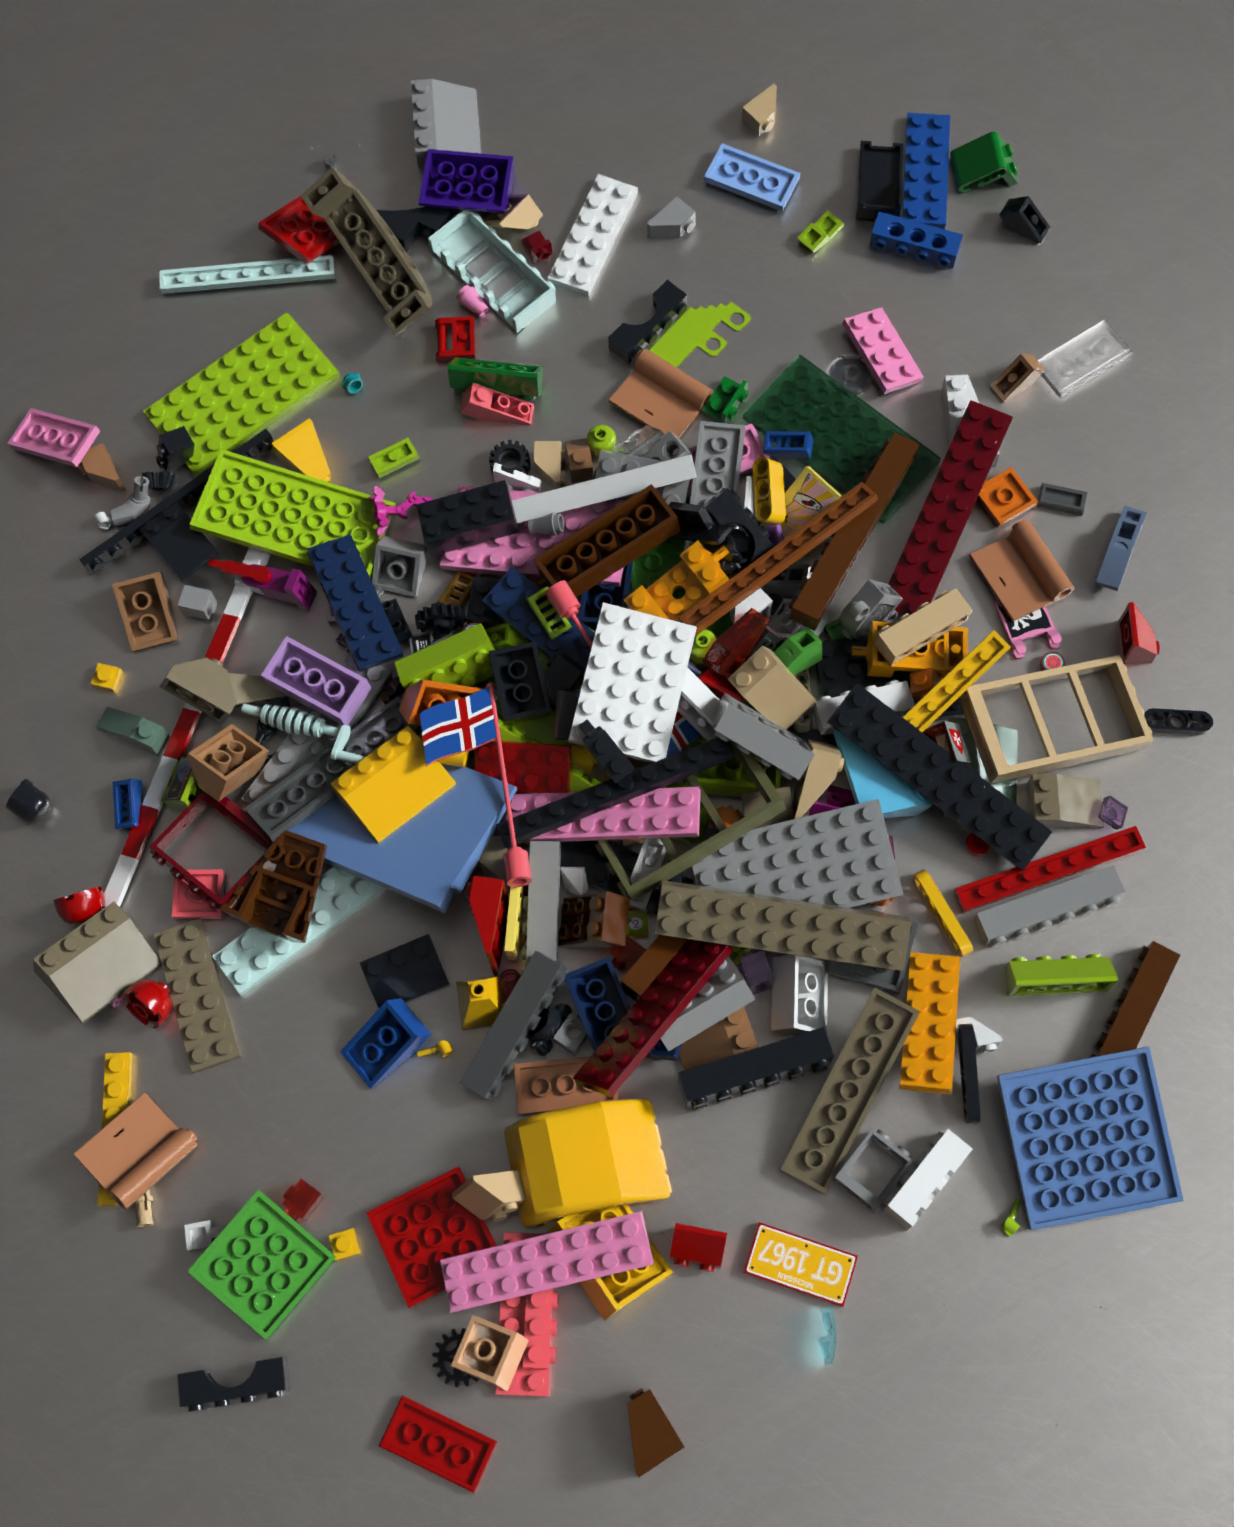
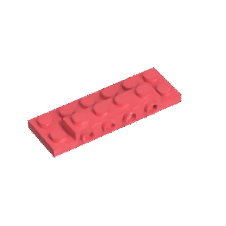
M504 1232L503 1245L545 1234ZM554 1288L500 1301L499 1325L519 1333L529 1341L508 1391L496 1387V1395L549 1397L550 1363H555L556 1347H551V1337L556 1336L557 1320L552 1319L553 1309L558 1308V1293L553 1292Z

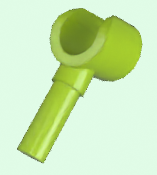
M1017 1198L1014 1201L1011 1212L1001 1225V1229L1009 1236H1012L1020 1227L1014 1221L1021 1204V1200Z

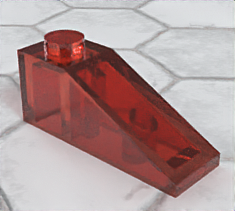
M751 608L713 642L702 662L717 673L729 678L742 666L770 622V619Z

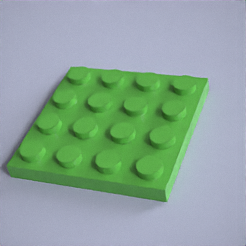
M258 1189L187 1272L267 1340L334 1261L336 1256Z

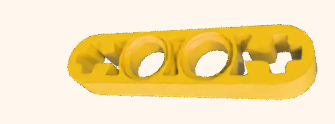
M925 869L915 873L913 880L957 954L963 957L971 953L973 947L929 873Z

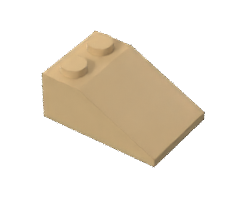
M761 646L728 678L740 694L761 715L786 730L817 702L772 650Z
M808 739L807 743L815 756L801 778L797 780L792 799L795 819L801 818L836 779L837 772L841 773L844 758H841L842 754L836 745Z

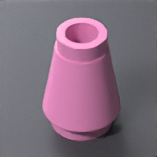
M465 285L456 296L459 304L479 317H482L489 309L476 289L469 285Z

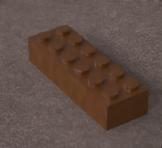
M651 484L534 559L538 573L549 588L565 580L575 597H578L681 531L678 517Z

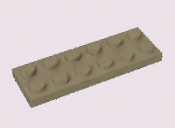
M199 918L155 933L154 938L191 1072L195 1074L241 1058L203 920Z

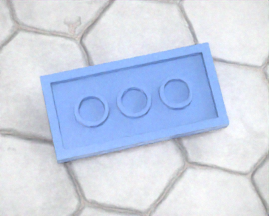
M723 143L720 145L704 176V182L782 212L800 179L799 172Z

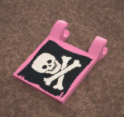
M1000 602L994 603L1016 659L1023 658L1026 652V647L1022 640L1046 634L1050 648L1054 649L1060 646L1061 636L1055 629L1046 607L1012 622Z

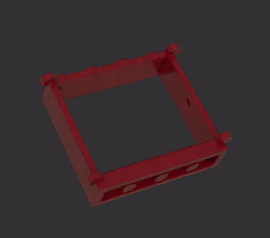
M203 791L149 847L151 849V857L160 866L167 865L171 869L169 872L177 880L181 881L184 879L189 883L187 887L195 895L198 896L201 893L207 898L205 902L212 909L217 910L224 903L228 904L235 895L233 892L239 885L242 886L251 875L249 872L255 865L258 866L264 856L262 855L222 898H219L163 851L208 805L213 807L266 851L273 842L249 814L228 797H224L218 802ZM222 911V913H223L224 915H226L227 917H230V915H228V914H226V913H224V912Z

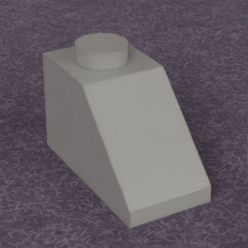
M676 197L647 222V236L649 238H681L686 232H691L695 227L696 212L680 198Z

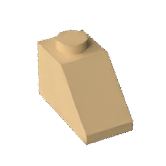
M772 84L742 107V121L758 136L770 131L775 123L777 92L775 84Z

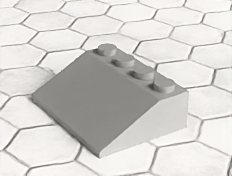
M435 79L411 80L415 152L418 168L425 167L428 149L481 153L476 89Z
M724 693L713 723V728L717 731L715 735L726 742L731 739L738 743L736 747L748 755L750 752L758 755L757 760L764 765L770 767L773 764L780 769L778 772L790 780L794 777L799 780L815 756L808 743Z

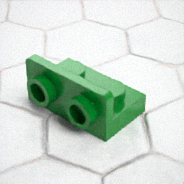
M724 376L703 407L702 415L717 423L732 421L738 412L737 407L740 402L744 403L749 395L747 390L748 382L743 380L739 384Z

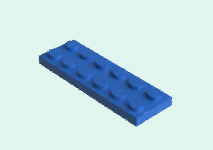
M907 113L902 218L941 229L946 227L950 115Z

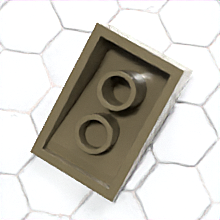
M1032 774L1027 783L1029 813L1032 817L1048 829L1104 828L1100 781L1062 774Z

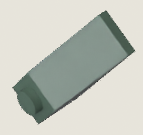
M110 707L106 708L96 725L97 729L156 756H159L169 738V734L163 726L143 717Z

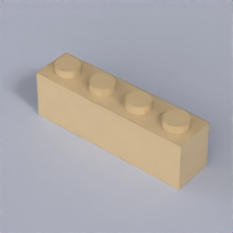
M957 588L950 592L947 590L943 591L932 603H923L916 609L917 612L911 615L907 613L900 617L895 625L891 627L886 625L878 631L874 644L890 666L969 619L973 610Z

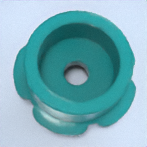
M349 373L344 376L342 388L346 392L355 394L362 389L363 381L360 374Z

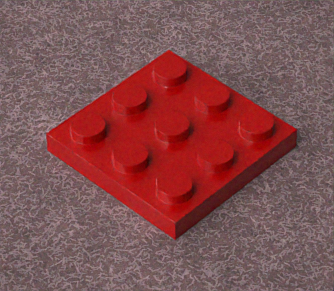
M301 196L260 221L258 226L260 231L305 264L310 263L340 243L326 220L313 214Z

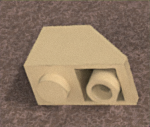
M534 441L535 472L554 490L561 488L562 484H566V470H562V464H566L567 460L566 450H562V442Z

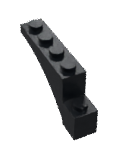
M425 206L394 211L377 210L406 253L420 234L428 240L431 235L452 220L449 210L438 207Z

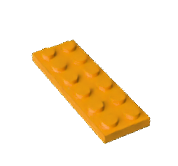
M910 952L906 1004L919 1010L920 1013L903 1044L900 1089L952 1094L960 956Z

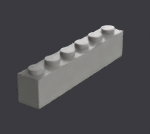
M530 841V847L525 848L528 852L532 882L526 885L528 886V896H524L523 910L528 911L527 921H523V936H527V946H522V960H526V966L535 951L542 952L558 961L561 843L556 841Z
M1114 865L983 910L976 913L973 920L984 946L992 943L994 947L1005 943L1008 937L1015 935V938H1021L1030 933L1029 930L1046 929L1052 926V922L1059 919L1061 922H1066L1075 918L1074 914L1083 911L1084 914H1089L1096 911L1099 905H1114L1121 901L1120 898L1126 891Z

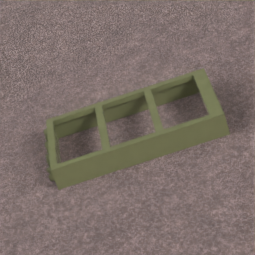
M729 739L734 753L767 804L731 826L726 827L695 775L686 777L692 787L700 788V801L720 832L679 856L669 838H660L672 861L636 883H631L608 841L598 840L595 846L602 857L606 855L609 859L606 865L613 876L618 875L621 880L617 885L624 896L629 894L633 901L661 885L662 880L668 881L786 810L782 798L752 752L749 755L742 752L736 747L738 743Z

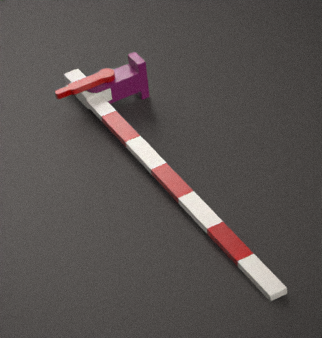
M250 547L243 563L212 559L208 563L211 568L237 577L234 581L235 587L204 658H213L223 664L252 593L294 603L300 609L309 611L317 590L301 570L292 568L291 572L266 567L271 554ZM186 702L141 805L138 826L132 827L104 892L105 907L112 902H115L120 907L163 806L164 790L171 784L173 768L176 764H179L181 757L184 756L202 711Z

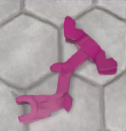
M374 486L373 495L375 496H371L370 500L374 502L372 506L374 520L378 526L376 529L377 536L383 535L388 528L387 525L390 520L386 518V515H397L402 519H407L408 514L406 511L412 506L434 499L427 496H417L415 491H413L401 505L386 506L382 502L385 493L379 487Z

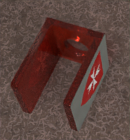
M943 721L922 732L935 743H937L936 737L945 734L953 761H960L963 764L971 763L959 724Z

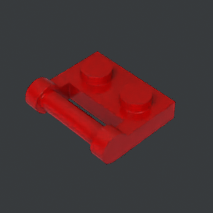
M474 316L437 318L435 320L438 341L436 361L438 363H446L455 357L476 359ZM447 328H452L453 350L446 349Z

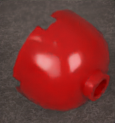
M102 886L53 900L59 917L68 924L79 923V926L104 909L106 903Z
M147 979L137 981L129 986L121 995L122 1001L126 998L129 1002L126 1005L128 1011L144 1025H147L149 1022L155 1024L152 1027L153 1029L159 1028L165 1022L172 1008V1000L168 994L169 988L160 981L158 983Z

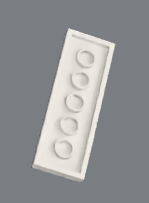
M598 174L548 276V281L554 285L589 296L638 194V187Z

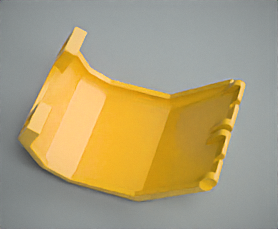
M647 1098L597 1101L540 1113L523 1118L506 1127L504 1136L511 1171L519 1170L527 1199L518 1206L523 1226L528 1229L544 1227L545 1221L615 1205L658 1201L669 1198L672 1190L669 1176L665 1172L667 1167L663 1150L660 1149L662 1144L658 1126L654 1122L656 1117L653 1103Z

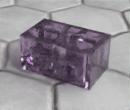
M751 950L742 954L743 958L739 959L738 971L752 994L756 995L770 990L774 977L764 951L757 952L756 950Z

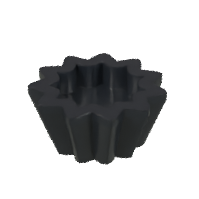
M153 471L142 473V476L149 479L148 489L165 491L171 489L176 474Z

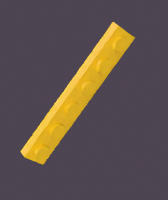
M992 630L921 698L903 718L923 732L1011 647L995 630Z
M130 1052L105 1053L101 1130L130 1106L133 1054ZM99 1184L97 1206H119Z

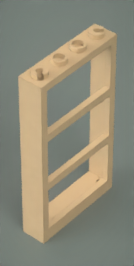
M1120 655L972 685L959 697L990 784L1144 750L1154 741L1152 730L1148 727L1144 717L1143 707L1138 702L1135 687L1130 682L1127 667L1123 664ZM1108 670L1134 738L1104 744L1078 675ZM1068 678L1095 747L1057 755L1031 685ZM1021 688L1047 757L1008 766L983 695Z

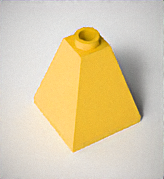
M310 418L272 442L273 456L290 470L329 483L331 482L330 471Z
M505 974L456 981L462 1031L491 1027L508 999Z

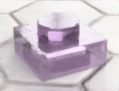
M1107 796L1103 798L1098 818L1115 830L1123 828L1128 807L1112 796Z

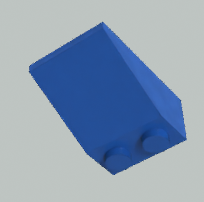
M402 998L386 1000L340 1052L368 1087L372 1089L417 1052L432 1034Z

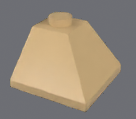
M529 194L510 195L505 213L490 212L483 219V222L493 228L531 230L538 225V220L543 214Z

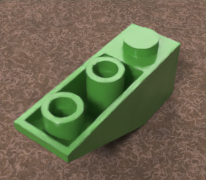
M807 627L789 637L774 654L795 676L822 660V641Z

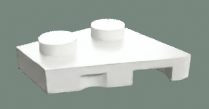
M494 463L493 476L495 483L505 480L509 490L542 493L541 479L526 475L517 470L510 474L501 470V464Z

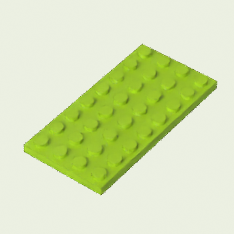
M286 312L143 410V413L160 434L185 426L195 445L193 456L184 464L196 477L215 464L221 449L230 452L234 451L340 377V374L289 313Z
M223 449L218 454L189 524L192 530L311 567L313 566L307 554V548L351 534L369 577L374 568L376 544L387 533L386 530L380 537L376 534L378 526L373 516L372 505L374 502L370 500L371 495ZM384 499L382 501L386 506H396L394 502ZM386 515V518L391 522L393 515Z

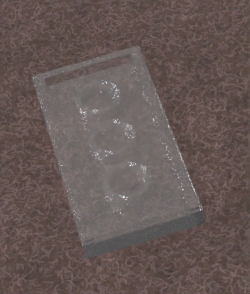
M1105 319L1038 361L1046 369L1041 376L1061 399L1131 356L1133 350Z

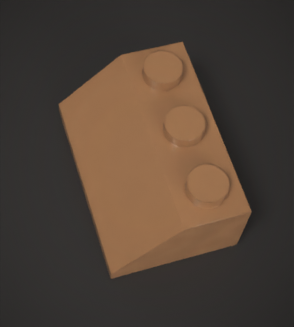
M231 724L189 752L187 758L199 788L219 802L262 770L269 750Z

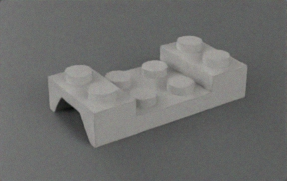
M603 449L600 451L595 479L663 461ZM690 479L655 489L668 505L671 502L685 503ZM637 493L611 499L610 501H615L616 499L627 500Z

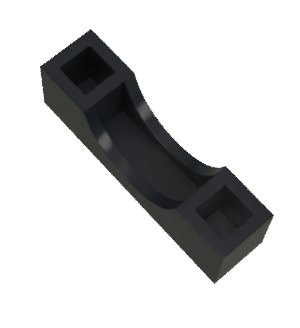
M668 279L653 293V307L656 312L649 321L639 325L622 323L608 337L609 350L627 364L635 358L640 350L643 351L648 344L652 345L658 335L663 330H667L673 320L678 315L681 316L687 309V294Z
M723 488L703 506L709 511V516L715 524L735 523L746 531L750 540L749 561H747L748 565H750L777 544L773 545L768 539L770 535L762 525L758 527L754 522L755 516L750 509L742 507L739 503L741 500L739 495L733 489Z
M285 1357L256 1361L250 1377L242 1384L231 1388L224 1387L216 1382L209 1370L177 1374L180 1407H188V1412L204 1410V1404L214 1403L215 1408L231 1405L230 1400L240 1398L241 1403L257 1401L258 1395L267 1394V1399L283 1397V1391L290 1390L288 1362Z

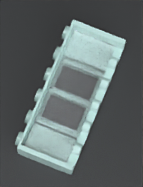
M463 210L428 238L430 251L466 285L474 287L483 301L516 333L527 327L556 303V289L554 285L548 280L545 281L535 267H530L520 253L514 252L511 245L505 239L502 240L497 236L494 228L487 226L478 213H473L471 210Z

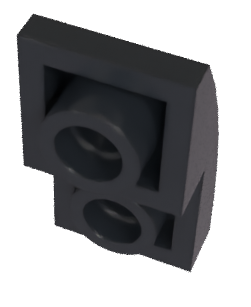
M396 598L381 603L398 642L412 638V633Z

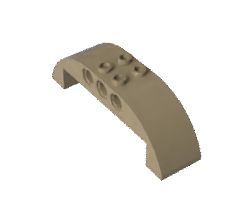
M332 167L301 195L310 211L326 220L388 313L383 319L395 336H398L432 307L433 302L430 291L415 264L377 210L342 173Z

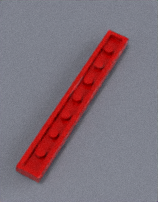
M1133 826L1032 861L1024 871L1015 867L955 888L954 892L963 913L1135 854L1143 851L1146 846L1137 826Z

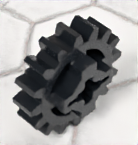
M439 602L431 604L430 608L423 607V610H418L417 614H415L417 630L421 629V632L428 631L430 634H449L450 630H456L466 623L465 609L460 608V605L453 606V603L446 605Z
M462 1328L461 1334L452 1329L451 1337L443 1334V1344L435 1343L439 1348V1352L432 1353L433 1357L438 1358V1362H435L432 1366L434 1368L440 1367L437 1376L440 1378L445 1375V1384L447 1385L454 1380V1385L459 1388L461 1381H464L466 1387L470 1386L471 1378L476 1382L479 1381L478 1378L469 1374L464 1376L465 1372L454 1367L452 1375L444 1365V1361L452 1364L454 1358H449V1356L456 1355L466 1328ZM458 1340L455 1348L451 1351H445L450 1343Z

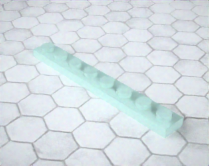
M333 255L319 256L308 264H305L298 258L159 270L160 291L162 294L335 279V261Z

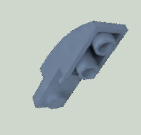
M1124 506L1101 565L1096 585L1118 591L1147 512Z

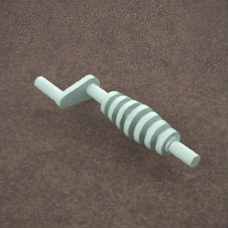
M245 703L242 706V713L258 716L262 723H269L270 726L277 727L279 730L290 734L313 735L314 737H321L322 734L337 737L331 751V759L333 760L338 759L357 764L365 758V756L342 751L350 736L351 728L349 725L344 724L341 728L326 725L323 718H317L313 714L308 715L307 712L300 711L294 707L265 704L261 708Z

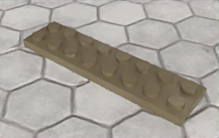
M875 987L873 988L780 1170L827 1194L920 1013L919 1010Z

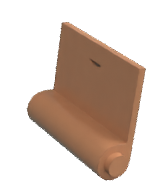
M648 349L640 350L634 358V371L610 397L608 402L664 437L671 431L680 438L700 414L713 394V390Z
M1020 520L1012 526L1013 530L1008 537L969 555L1012 622L1065 598L1075 588L1031 522H1024V520Z
M144 1093L73 1155L116 1203L124 1210H127L197 1147L195 1142L197 1137L189 1128L186 1130L183 1128L178 1129L152 1099Z

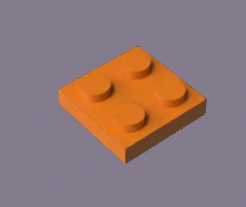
M1012 467L987 480L977 498L998 527L1030 510L1038 503Z

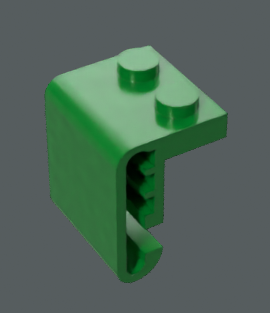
M998 132L987 133L950 152L959 192H971L970 184L975 181L978 182L980 187L1002 177L1010 187L1018 183L1016 174H1019L1016 163L1012 160V156H1014L1013 148L1010 143L1006 144Z

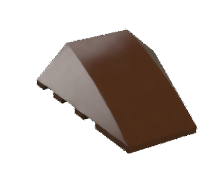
M285 830L264 853V859L260 864L252 868L249 872L251 875L244 884L236 888L233 892L235 895L228 904L224 903L220 910L259 930L291 942L305 943L327 849L326 844Z

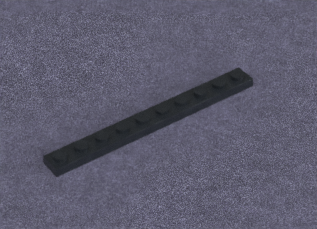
M264 429L234 450L233 453L257 459L272 449V442L274 441L268 430ZM213 466L80 558L79 561L89 575L101 571L110 561L121 557L127 549L138 545L144 538L139 528L165 511L166 508L177 503L184 510L188 506L196 504L201 498Z
M719 737L633 770L617 784H614L610 779L513 818L516 844L732 760L736 756L730 741L726 742ZM508 820L497 824L504 847L508 848L511 847Z

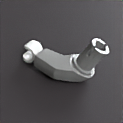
M141 476L134 479V492L129 495L125 504L111 510V516L108 517L105 512H99L94 516L101 529L106 530L110 528L112 522H114L115 526L133 522L146 511L151 501L147 494L148 478L143 476L142 484L140 483Z

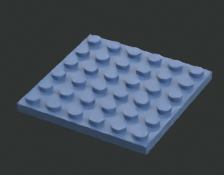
M1150 1047L997 1075L1030 1230L1184 1201Z

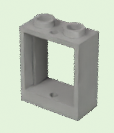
M872 1129L833 1181L874 1213L914 1161L910 1159L911 1154L901 1146L896 1148L889 1142L890 1138L881 1130L876 1132ZM870 1142L874 1143L902 1165L878 1197L847 1174Z

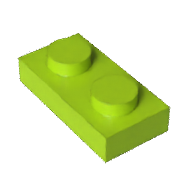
M407 437L369 456L368 459L380 479L418 460L419 456Z

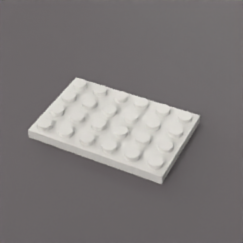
M603 602L568 742L585 745L582 739L586 735L579 726L588 719L595 729L601 726L626 757L649 763L666 758L697 627Z

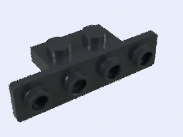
M671 502L669 504V507L678 517L681 530L670 537L671 539L719 545L732 531L728 525L714 524L709 516V511L702 505Z

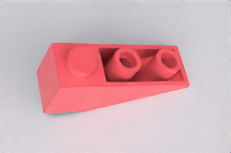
M473 382L463 392L459 413L479 420L530 425L534 404Z

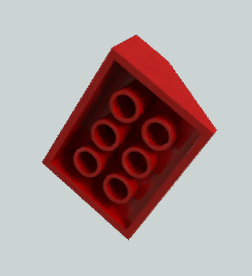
M473 876L472 883L467 885L466 898H469L468 904L471 905V911H473V917H475L493 975L497 976L500 971L506 936L509 897L504 880Z

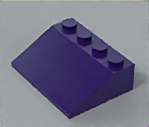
M428 149L418 205L505 213L515 176L513 156Z

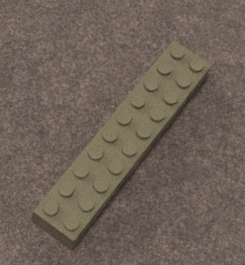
M662 880L654 930L655 934L904 971L912 921L906 916Z

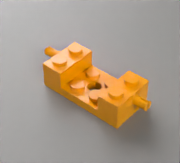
M696 541L680 554V557L683 559L647 589L641 585L626 597L624 601L631 610L680 622L679 617L729 581V578L723 572L718 562L729 554V551L722 545L712 554L699 541ZM679 587L684 588V597L675 599L673 597L674 590Z
M873 621L868 631L867 646H852L851 650L852 656L866 657L868 663L867 676L891 678L894 671L917 672L932 667L943 678L968 654V628L956 627L924 646L925 652H914L890 666L874 643L880 629L886 625L891 627L896 623Z

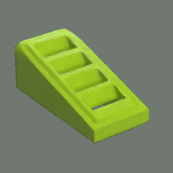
M545 586L525 599L552 640L572 628L566 617L560 618L559 615L548 622L545 618L555 613L556 610L553 607L543 614L540 611L551 604L545 594L549 588ZM546 596L547 600L539 605L535 603V601ZM560 620L563 622L562 625L554 630L550 628V626Z

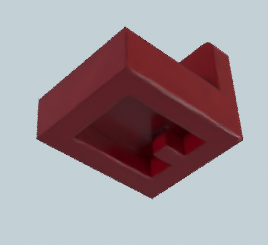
M540 230L521 239V245L533 264L544 261L553 255L552 243L544 238Z

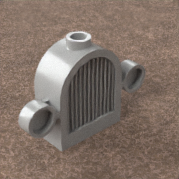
M868 580L846 605L839 617V622L844 627L841 630L842 634L850 640L853 638L860 640L868 636V631L873 621L893 622L898 616L895 608L903 598L887 583Z

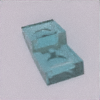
M832 1306L820 1310L827 1336L818 1338L825 1365L833 1363L836 1350L837 1332Z

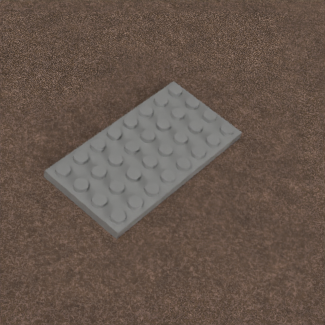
M879 799L753 829L692 866L696 885L846 908L903 896ZM702 842L687 845L688 851Z

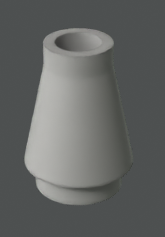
M553 512L535 520H529L530 534L558 535L564 531L563 517L561 514Z

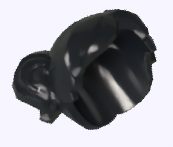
M730 526L732 531L718 545V549L724 545L729 551V554L718 561L721 569L727 576L735 571L740 572L742 570L740 565L749 561L750 557L747 536L737 526Z
M565 1003L550 1004L541 1012L539 1025L535 1030H531L528 1035L532 1039L530 1048H535L539 1055L545 1056L551 1052L553 1047L551 1039L560 1029L562 1020H565L573 1012L570 1005Z

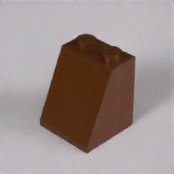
M643 1387L629 1396L632 1401L627 1404L635 1471L638 1478L684 1448L683 1443L652 1391L649 1389L645 1392Z

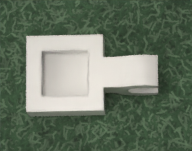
M210 1220L184 1225L187 1251L207 1249L227 1225L213 1227Z

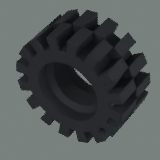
M508 440V444L501 441L500 447L497 444L494 446V450H491L489 456L492 475L494 463L501 464L502 460L509 456L516 457L519 460L518 465L513 468L501 466V470L510 474L517 470L528 475V471L530 472L531 462L528 449L526 450L523 444L520 446L518 441L512 444V440Z

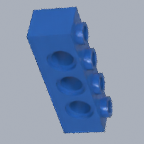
M878 212L869 246L879 250L895 252L901 256L906 255L917 258L920 261L935 263L941 267L953 268L963 234Z

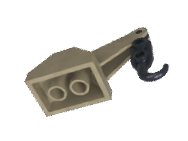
M202 658L173 665L160 685V688L221 723L230 715L233 708L242 707L244 703L252 705L269 701L268 704L272 706L290 707L289 696L267 685L261 676L228 673V670L223 668L224 665L213 658ZM259 718L254 740L262 745L264 741L277 732L278 728L270 726L269 723H262ZM275 752L271 755H267L265 761H269L275 754Z

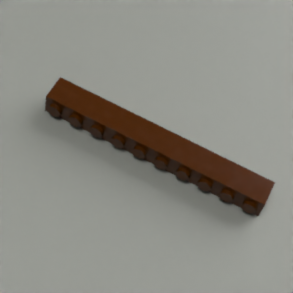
M894 433L891 440L886 439L881 449V452H883L881 457L876 456L871 466L873 469L871 474L866 473L862 480L867 487L877 494L878 501L830 536L832 537L831 542H826L820 552V555H822L819 561L815 560L810 569L811 576L809 579L805 577L799 588L801 593L798 597L794 596L788 608L791 609L789 619L809 627L813 631L816 630L915 459L919 448L918 443L897 433Z

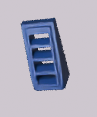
M766 431L763 453L811 459L813 437L811 432ZM773 439H777L776 447H772ZM782 440H786L785 447H782ZM792 441L795 442L794 447H791Z
M126 779L112 782L115 829L137 827L142 796V780ZM130 816V821L124 822V817Z

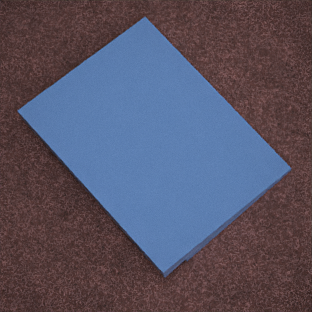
M442 764L454 779L456 785L380 843L375 840L339 800L337 795L289 831L326 844L327 849L324 862L445 913L455 893L461 894L497 828V824H499L506 811L503 784L501 780L467 767L462 768ZM508 784L509 798L511 802L514 794L517 791V787Z

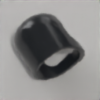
M24 779L9 797L6 808L23 821L36 823L48 813L51 802L46 793L33 786L30 780Z

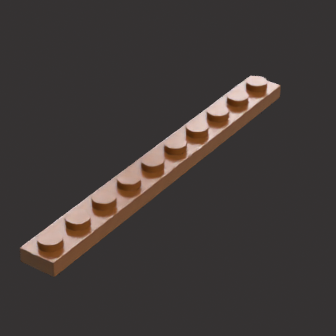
M861 482L681 615L679 621L696 626L695 636H697L877 502V494Z

